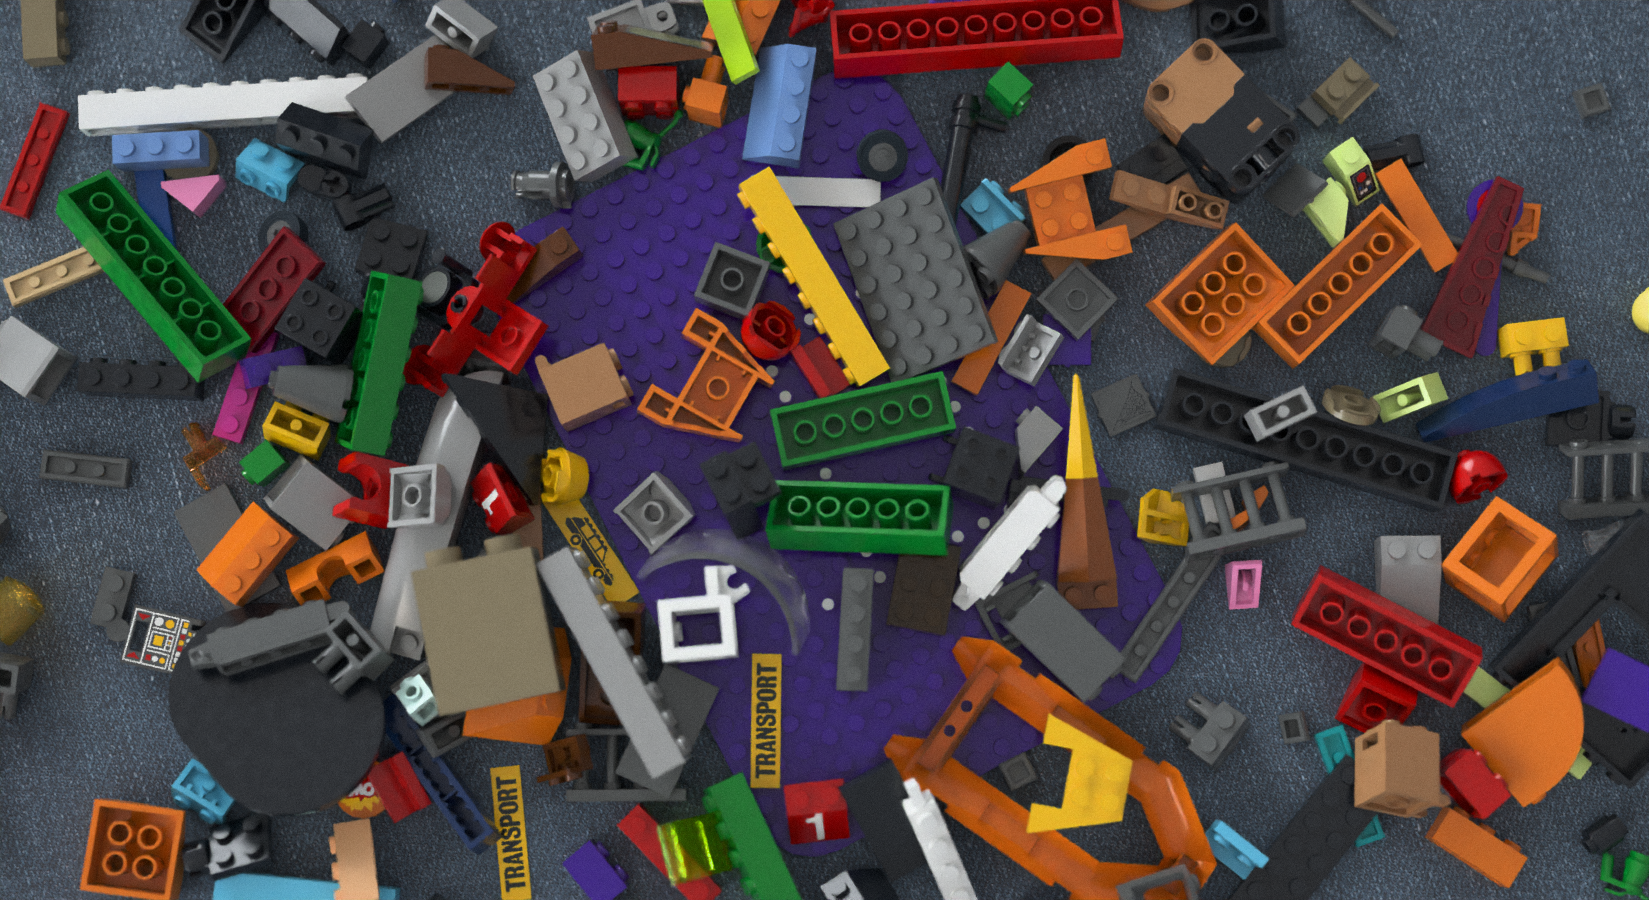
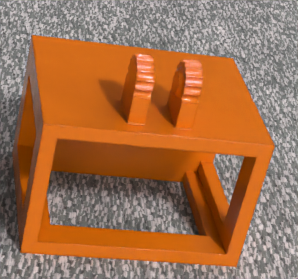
M1496 496L1441 564L1445 583L1505 623L1558 557L1557 535Z

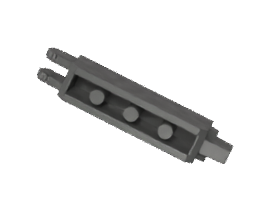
M324 599L309 600L303 603L302 606L293 609H280L270 616L251 618L246 620L244 624L217 629L214 633L207 635L208 642L188 650L190 663L194 670L217 667L221 673L227 676L329 645L332 643L331 638L324 630L346 610L354 616L356 615L352 612L351 606H349L347 601L344 602V600L326 604Z

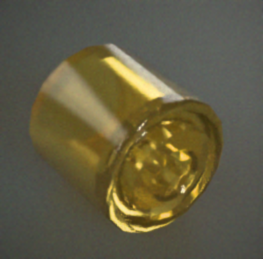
M5 576L0 581V641L8 646H12L46 612L41 598L21 580L13 579L10 576Z

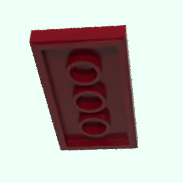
M283 226L223 303L224 307L251 337L248 350L252 353H257L273 333L274 328L304 278L313 282L327 264L287 226Z

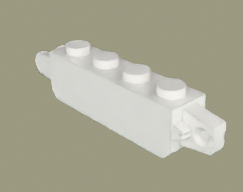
M1052 475V478L1047 480L1041 489L1036 485L1026 486L961 564V582L952 596V601L966 611L980 597L984 600L989 594L995 595L1003 584L1001 579L1007 572L1013 573L1022 562L1020 557L1026 549L1031 551L1041 539L1039 536L1041 531L1045 527L1051 528L1060 516L1058 513L1060 510L1058 501L1063 497L1062 494H1065V491H1067L1066 482H1064L1063 477Z
M915 778L903 782L910 797L902 802L943 899L977 900L930 790L921 792Z

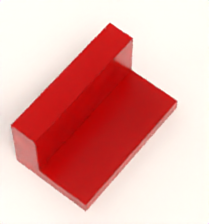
M820 336L803 347L801 345L796 346L790 352L791 357L818 399L836 395L850 386L842 369Z
M403 751L375 765L367 776L393 824L431 804L429 797Z

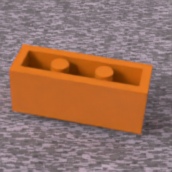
M1454 806L1453 809L1443 807L1425 838L1497 885L1510 888L1527 860L1526 856L1519 853L1522 848L1508 839L1502 842L1494 836L1496 831L1481 822L1479 825H1476L1468 820L1471 815L1457 806Z

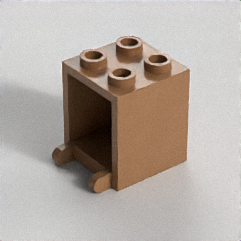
M601 343L552 365L543 355H539L535 359L539 374L559 421L567 432L632 405L629 397L634 394L626 376H619L618 370L623 368L614 348L608 350L605 343Z
M1385 720L1382 724L1367 730L1366 733L1355 738V807L1405 818H1423L1427 815L1428 808L1432 806L1443 808L1450 804L1449 797L1440 793L1439 733L1427 731V728L1423 726L1409 727L1401 725L1397 720Z

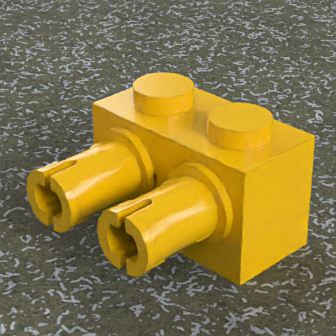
M1564 317L1506 324L1497 330L1501 358L1510 357L1513 359L1516 376L1533 371L1531 356L1534 354L1542 355L1543 367L1562 365L1560 352L1569 346Z
M275 401L262 426L264 439L319 461L331 437L329 419L313 413L312 416L301 412L302 407L286 401L285 405Z

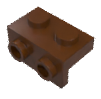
M585 733L542 745L549 774L536 777L537 783L548 781L549 786L583 778L582 771L593 769L590 746Z

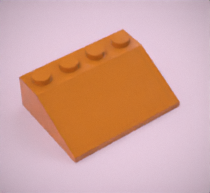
M1234 222L1222 230L1145 305L1164 326L1212 366L1295 285L1249 235Z

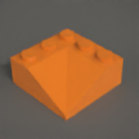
M110 798L95 799L80 890L150 900H179L184 872L182 858L184 852L182 853V847L185 845L186 811Z

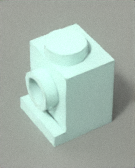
M419 674L416 677H407L401 682L400 689L395 694L405 706L409 715L421 726H424L438 714L434 690Z

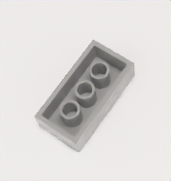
M576 50L533 76L574 181L594 182L637 158L603 70L595 69L593 52Z

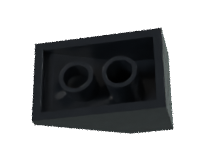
M194 0L179 31L218 61L225 63L266 14L267 8L263 4L264 0Z
M1194 0L1190 3L1192 45L1197 40L1206 38L1212 40L1224 53L1263 52L1286 47L1283 0Z

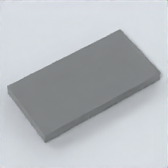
M436 34L346 95L345 99L368 128L374 129L373 135L380 144L389 140L456 93L455 91L424 89L425 54L428 47L432 48L433 45L439 44L447 45Z

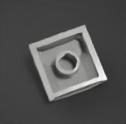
M434 463L390 468L389 523H387V527L431 526L437 528L443 526L449 519L451 506V476L446 470L445 465Z
M658 471L653 472L613 510L648 548V552L651 555L682 527L688 525L696 515L691 503L667 477Z

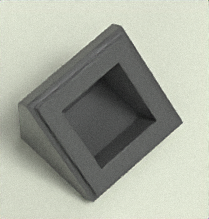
M1304 711L1278 715L1284 745L1310 741Z

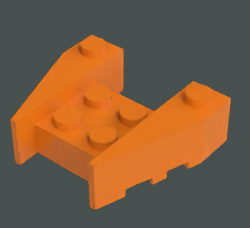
M1105 138L1076 145L1008 189V194L1024 190L1037 242L1036 247L1024 249L1023 255L1101 261L1133 253L1126 224L1096 231L1083 175L1107 170L1112 167Z
M696 308L683 329L681 338L704 350V354L678 398L651 384L637 408V413L663 428L740 443L743 436L730 429L733 421L757 381L770 389L775 381L753 359L721 321Z

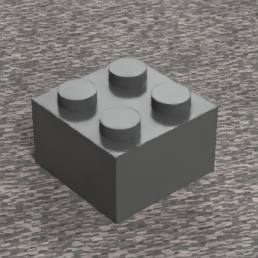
M715 242L695 291V301L743 320L759 301L771 270L770 262Z

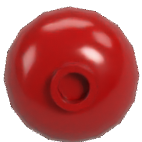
M775 301L759 302L742 320L741 338L746 349L752 355L761 360L771 361L778 360L794 350L800 342L801 331L800 327L796 330V326L793 323L796 318L784 305Z
M1469 449L1458 453L1448 490L1457 504H1467L1481 499L1482 497L1479 493L1486 489L1490 493L1495 491L1507 480L1508 474L1504 465L1493 454L1482 450L1471 452Z

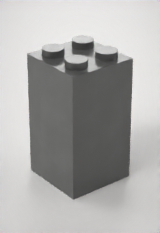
M1041 579L999 621L1058 680L1083 702L1088 698L1093 700L1103 689L1101 685L1108 677L1112 679L1117 676L1124 667L1122 663L1126 658L1049 583Z

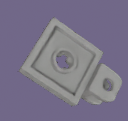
M633 0L587 18L592 33L600 26L601 22L616 20L618 25L626 24L673 35L679 32L677 20L668 2H660L644 8L642 0ZM618 68L606 69V71L609 73Z

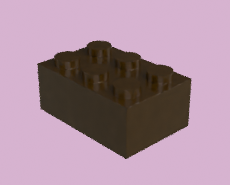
M949 545L948 556L898 555L885 626L945 636L961 547Z

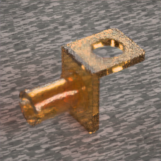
M194 422L188 424L191 431L186 426L181 431L193 450L184 456L183 460L197 484L206 491H209L211 487L198 466L225 450L227 446L218 437L208 441L199 424Z

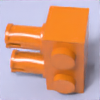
M713 55L712 58H706L701 78L693 77L691 86L686 85L682 98L684 110H687L690 121L717 128L723 126L729 104L727 86L721 85L725 67L722 66L724 60L720 56Z

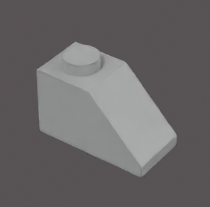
M1037 406L1032 411L1026 408L1015 421L1019 424L1015 430L1016 446L1020 447L1017 455L1018 473L1022 476L1063 430L1059 424Z

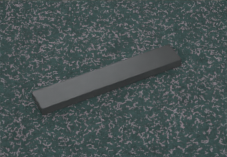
M1211 521L1203 529L1204 535L1208 536V538L1220 536L1219 534L1222 532L1221 528ZM1185 555L1120 651L1126 658L1122 663L1124 667L1120 672L1121 675L1134 684L1137 683L1222 555L1188 562Z

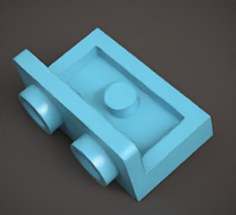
M254 138L236 158L235 177L245 185H250L266 193L269 197L286 202L289 198V188L298 179V174L305 167V163Z

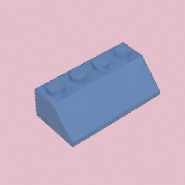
M794 44L760 48L758 58L760 72L756 73L742 160L793 168L800 167L817 60V48Z

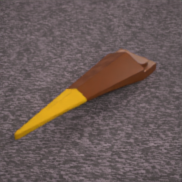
M1075 374L1073 377L1065 481L1067 491L1064 494L1056 577L1057 592L1076 610L1118 607L1116 569L1080 379Z

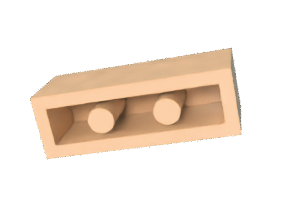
M370 818L333 824L334 836H329L331 854H336L337 862L332 863V873L334 881L339 880L340 889L334 890L335 900H380Z

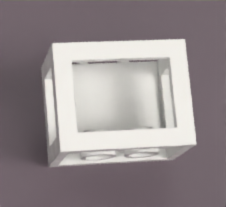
M734 566L705 567L707 596L658 600L663 662L678 664L739 658L734 603L748 595L750 590L746 583H743L738 589H732L728 586V578L732 574L737 573ZM720 612L723 644L679 648L678 641H683L682 624L677 622L676 616Z

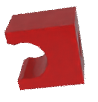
M358 451L340 459L338 471L355 476L363 487L364 496L363 499L350 497L333 506L332 516L388 529L390 468L408 467L409 465Z

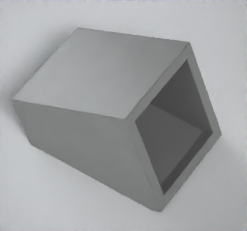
M10 316L8 320L3 321L0 325V380L25 398L45 406L78 357L23 321Z
M303 454L296 458L264 497L271 510L324 550H327L330 546H336L344 535L342 532L349 523H355L354 521L332 516L333 506L355 496Z

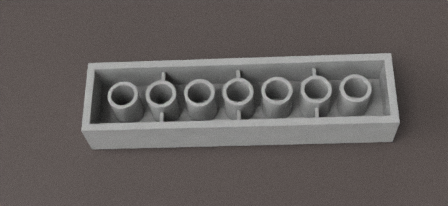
M567 546L536 563L539 572L652 778L655 779L692 758L689 754L692 751V747L684 734L679 736L675 725L678 724L675 715L670 708L665 709L660 701L663 698V694L655 681L653 683L650 682L645 674L649 671L647 664L642 656L635 655L631 648L634 645L631 635L627 629H621L616 620L620 616L612 602L608 603L605 601L602 593L606 592L603 584L597 576L594 577L589 572L588 567L591 566V563L585 552Z

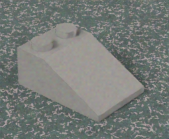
M1440 535L1378 537L1374 540L1376 593L1438 625L1442 570Z

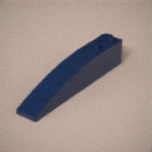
M1575 359L1566 364L1553 367L1544 366L1539 370L1508 378L1472 392L1415 423L1416 429L1423 443L1596 404L1599 403L1597 373L1588 359Z
M393 693L383 701L386 734L399 752L403 751L416 776L467 848L478 855L482 854L501 839L503 835L444 754L436 758L431 756L416 733V730L422 726L417 721L414 722L405 706Z

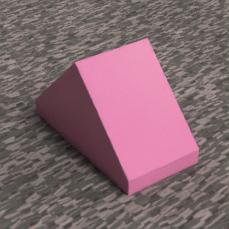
M219 175L161 181V188L201 218L226 188V181Z
M1262 560L1233 561L1225 564L1229 610L1259 608Z

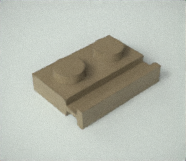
M1349 57L1314 91L1311 97L1331 116L1334 114L1339 119L1338 122L1342 124L1380 85L1378 83L1374 84L1369 79L1371 76Z

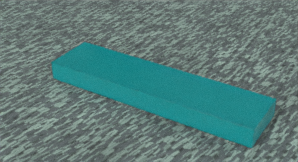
M1343 725L1313 734L1328 774L1345 754H1348L1355 760ZM1377 814L1354 841L1356 847L1385 838Z

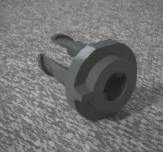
M555 162L550 171H513L510 187L511 190H518L515 193V199H520L521 197L550 199L554 208H572L575 181L565 162Z

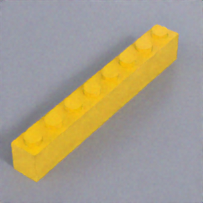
M770 166L740 183V193L737 196L745 209L750 207L755 215V218L752 219L753 224L760 234L765 232L770 240V243L767 244L768 249L775 259L780 257L785 265V268L782 269L783 274L790 285L793 283L797 285L801 292L797 294L799 301L805 310L808 308L812 310L816 317L812 322L819 334L825 333L831 343L827 347L834 359L840 358L846 367L842 372L849 384L855 383L859 388L889 370V365Z

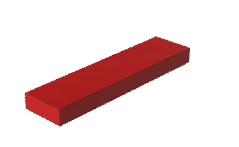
M40 102L0 204L1 211L30 219L70 113Z

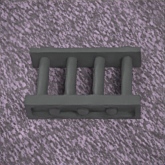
M1649 438L1588 442L1586 439H1571L1569 443L1559 444V450L1568 457H1572L1571 496L1566 500H1558V512L1566 519L1633 515L1639 508L1649 514V494L1642 492L1643 452H1649ZM1631 453L1630 492H1627L1626 496H1616L1613 494L1614 454ZM1601 455V491L1596 498L1584 496L1585 456Z
M1272 461L1263 464L1262 468L1196 483L1187 480L1176 484V487L1171 490V501H1183L1193 537L1190 540L1191 542L1186 545L1185 553L1188 562L1304 537L1307 529L1304 517L1295 519L1294 516H1291L1280 479L1287 476L1289 470L1288 462L1279 464L1278 461ZM1269 480L1279 515L1277 523L1266 525V523L1262 522L1252 484ZM1237 487L1241 489L1251 525L1248 527L1249 530L1240 532L1233 529L1223 494L1224 490ZM1211 493L1222 531L1219 534L1220 536L1208 538V536L1204 535L1194 497Z
M574 723V729H567L566 735L585 733L588 744L589 735H607L606 783L603 784V789H592V783H589V770L582 771L583 778L577 779V783H574V789L566 790V802L688 800V788H681V782L678 781L670 798L638 783H633V788L621 789V783H618V774L615 771L618 767L619 735H629L626 729H592V723Z

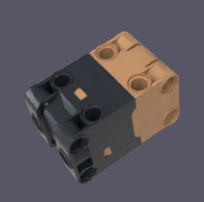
M1206 38L1197 40L1150 84L1143 105V114L1157 128L1161 135L1165 134L1172 145L1197 169L1202 178L1214 187L1229 203L1236 204L1242 202L1256 188L1263 185L1288 159L1301 137L1299 129L1212 40ZM1286 133H1289L1292 136L1293 143ZM1230 190L1233 191V192L1236 193V194H1241V195H1233V194L1230 192Z

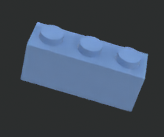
M200 130L112 135V163L123 172L209 167V139Z

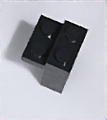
M755 441L730 454L724 451L700 463L702 472L737 541L764 528L755 508L781 496L782 493Z

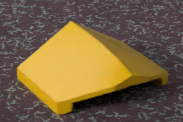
M1150 490L1140 498L1137 538L1148 543L1186 547L1189 523L1184 504L1181 501L1172 502L1171 493L1168 491Z

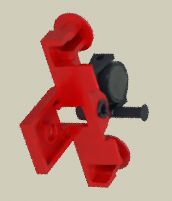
M495 222L483 232L479 249L486 261L475 279L472 277L473 271L446 254L444 248H438L433 252L432 262L435 264L440 263L449 269L450 272L444 268L437 267L424 274L420 279L422 282L421 288L424 289V296L420 305L424 308L417 305L416 311L444 329L441 330L432 346L422 344L411 348L410 359L405 363L403 370L405 381L408 384H421L443 398L449 386L447 383H443L441 375L445 373L458 375L474 348L517 376L546 332L549 325L506 299L538 250L515 234L514 228L507 222ZM483 305L502 317L490 337L470 325L477 323L482 318L484 312Z

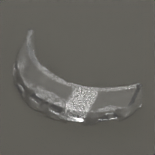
M724 529L698 530L680 535L667 541L654 554H650L638 573L637 578L644 582L647 575L654 570L681 560L711 559L732 564L757 578L779 603L789 626L792 655L798 656L810 632V612L807 598L794 570L778 552L771 549L764 542L755 541L750 535L738 541L732 530Z

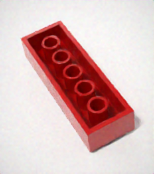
M1322 565L1317 569L1292 614V626L1452 708L1456 705L1483 659L1481 646Z

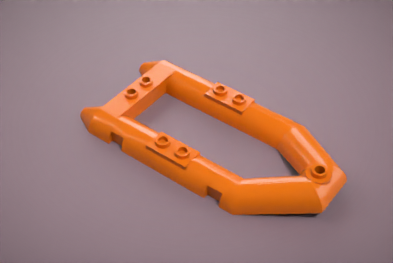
M961 636L953 647L952 653L967 680L926 739L893 734L883 748L887 758H891L903 781L915 778L921 792L930 790L934 796L947 804L946 813L1052 887L1055 881L1071 892L1069 900H1119L1115 886L1181 864H1185L1190 874H1196L1202 888L1216 867L1217 862L1180 771L1165 760L1157 764L1143 754L1146 749L1144 745L1041 673L1034 678L1019 667L1022 660L997 642ZM991 698L998 701L1043 734L1045 733L1048 714H1051L1132 760L1127 793L1142 804L1164 856L1158 865L1099 862L1055 830L1026 833L1030 812L951 757ZM963 701H969L972 704V709L969 712H964L961 709ZM947 725H952L955 728V733L951 737L946 736L944 733V728ZM1064 748L1070 753L1072 752V749ZM1176 880L1149 889L1144 893L1145 900H1188L1182 880Z

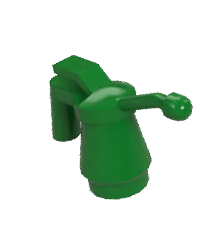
M677 110L674 114V120L659 134L652 133L638 121L625 120L624 124L633 147L645 151L641 159L635 158L622 166L644 171L652 155H654L649 166L655 169L661 157L659 148L662 137L678 123L679 119H682L683 111Z
M1631 850L1629 855L1625 857L1622 881L1612 878L1615 856L1605 853L1602 856L1600 880L1626 889V891L1618 893L1606 887L1604 891L1617 896L1629 894L1639 896L1642 900H1649L1642 893L1643 889H1641L1649 877V856Z

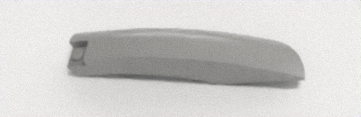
M478 371L463 377L502 385L505 372ZM450 388L443 398H439L435 406L416 466L434 463L445 465L446 470L451 476L449 519L443 526L437 528L420 526L396 529L370 627V632L389 654L394 653L419 661L425 657L426 648L411 571L427 568L424 553L455 547L473 491L470 482L479 473L486 446L485 441L479 434V429L472 419L466 416L455 400L456 396Z

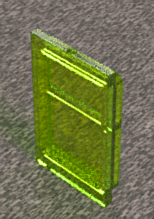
M714 812L656 826L672 886L732 870V865L726 854L728 852L726 840L720 841L714 825L718 823Z

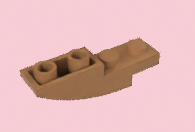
M1122 170L1115 172L1109 200L1132 206V210L1177 222L1220 230L1224 227L1229 206L1228 200L1180 185H1166Z

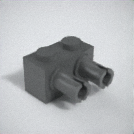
M1397 305L1383 315L1367 346L1391 359L1407 350L1427 362L1431 356L1435 357L1444 341L1421 330L1420 325L1423 319L1417 316V312L1414 309L1404 305L1401 307Z
M347 610L324 630L331 638L332 643L318 657L312 660L316 667L326 675L344 656L349 659V664L330 680V683L342 695L361 676H367L371 680H375L395 661L367 627Z
M0 652V718L3 717V714H5L4 719H14L17 717L19 693L31 687L34 658Z
M1195 691L1192 694L1194 700L1189 698L1186 707L1191 708L1207 720L1203 728L1198 729L1179 714L1174 720L1181 727L1171 722L1169 731L1174 732L1189 743L1188 750L1192 756L1217 772L1251 727V724L1245 715L1225 701L1216 705L1201 695L1200 692Z

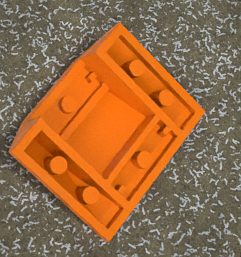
M554 627L566 690L468 710L465 715L463 736L545 745L551 742L564 717L572 661L565 628Z

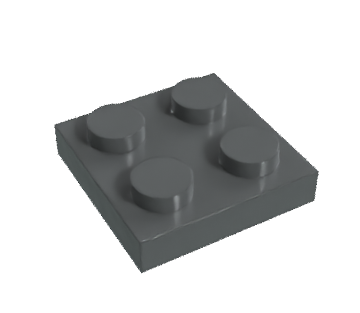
M1076 258L1035 302L1078 341L1119 298Z

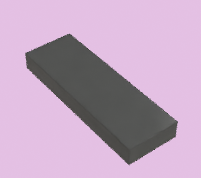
M43 449L39 478L129 489L133 460Z

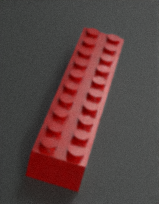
M972 0L830 11L834 79L1001 67L1008 61L1014 66L1121 58L1124 40L1118 0Z

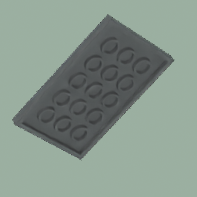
M932 177L833 223L878 348L890 367L887 372L891 382L920 376L999 342L938 178Z

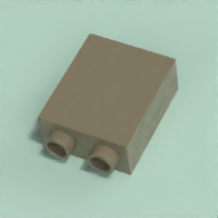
M520 534L505 535L485 540L484 545L487 556L463 560L460 546L426 552L424 555L427 568L411 571L439 716L566 690L546 585L536 566V563L541 561L539 550L531 546L522 548Z

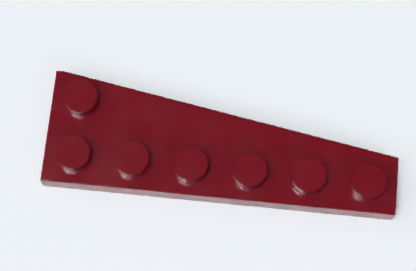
M1495 176L1421 326V330L1439 340H1443V347L1469 359L1473 358L1483 327V319L1490 304L1494 283L1500 271V263L1504 251H1506L1510 230L1513 228L1524 191L1523 187L1500 176Z

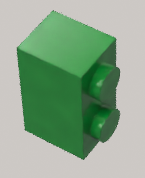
M1008 61L988 81L984 98L1010 120L1014 115L1019 117L1029 107L1030 104L1028 102L1033 97L1031 95L1033 84Z

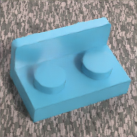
M984 178L980 186L960 204L963 212L985 234L1006 223H1012L1014 220H1018L1023 224L1026 220V217L1023 215L1025 214L1024 209L1016 201L1010 202L1003 195L1005 193L1003 188L996 181L990 182L987 178Z
M193 758L171 786V794L175 804L186 810L191 808L199 813L198 815L203 821L212 825L214 823L218 825L224 824L227 813L236 802L221 788L205 767Z
M1215 820L1205 832L1213 855L1244 880L1255 866L1263 868L1269 858L1221 820Z

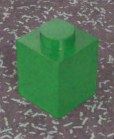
M267 439L239 461L244 468L241 473L251 485L256 483L262 487L268 485L291 466L274 443Z

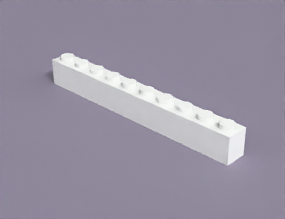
M351 73L347 74L346 78L321 75L317 77V80L292 77L287 82L263 79L257 84H249L246 81H234L231 85L220 86L218 83H205L203 87L192 88L190 85H176L174 89L163 90L161 87H147L145 91L136 92L133 89L123 88L116 90V93L93 90L89 91L88 95H78L79 130L87 136L176 131L179 128L185 127L208 129L277 124L278 117L291 102L341 119H358L360 117L345 97L369 79L363 74Z

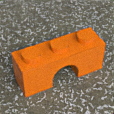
M366 531L286 570L291 593L301 606L309 600L324 599V601L331 599V585L335 580L344 575H352L359 585L385 572L379 551Z

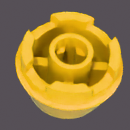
M558 447L555 450L548 449L547 459L542 458L540 482H543L544 493L540 495L541 499L544 502L553 503L555 506L581 499L586 493L589 482V469L586 459L562 447Z

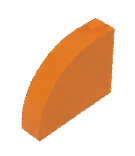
M1557 657L1462 725L1461 735L1474 750L1479 751L1488 761L1487 766L1507 782V789L1523 807L1530 803L1533 805L1543 800L1547 795L1546 792L1567 774L1580 750L1584 729L1583 709L1580 693L1572 674L1563 661Z

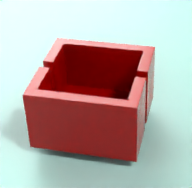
M631 66L618 68V102L622 115L634 120L644 119L645 115H656L658 119H672L675 112L680 110V80L677 66Z
M1455 748L1440 761V785L1462 810L1471 815L1470 817L1486 819L1512 796L1506 789L1508 784L1498 773L1493 774L1486 767L1488 761L1479 751Z

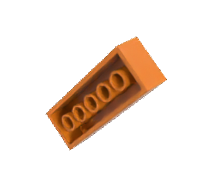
M1381 203L1260 319L1252 329L1294 369L1404 264L1423 243Z

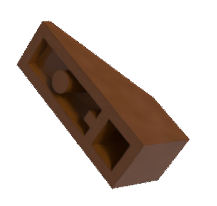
M441 44L433 45L432 48L428 47L425 54L424 89L511 95L515 88L513 80L457 49H450L449 46Z
M563 226L534 246L538 250L506 298L507 300L515 304L583 257L580 249Z

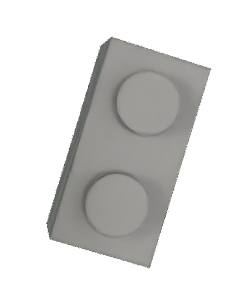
M441 0L434 4L425 27L454 49L472 58L489 49L498 29V26L463 0Z
M1303 385L1250 410L1244 417L1258 442L1312 416L1317 410Z

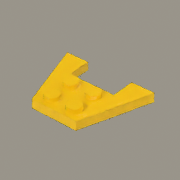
M1048 714L1043 743L1072 749L1061 809L1032 803L1026 833L1122 821L1133 761L1053 715Z

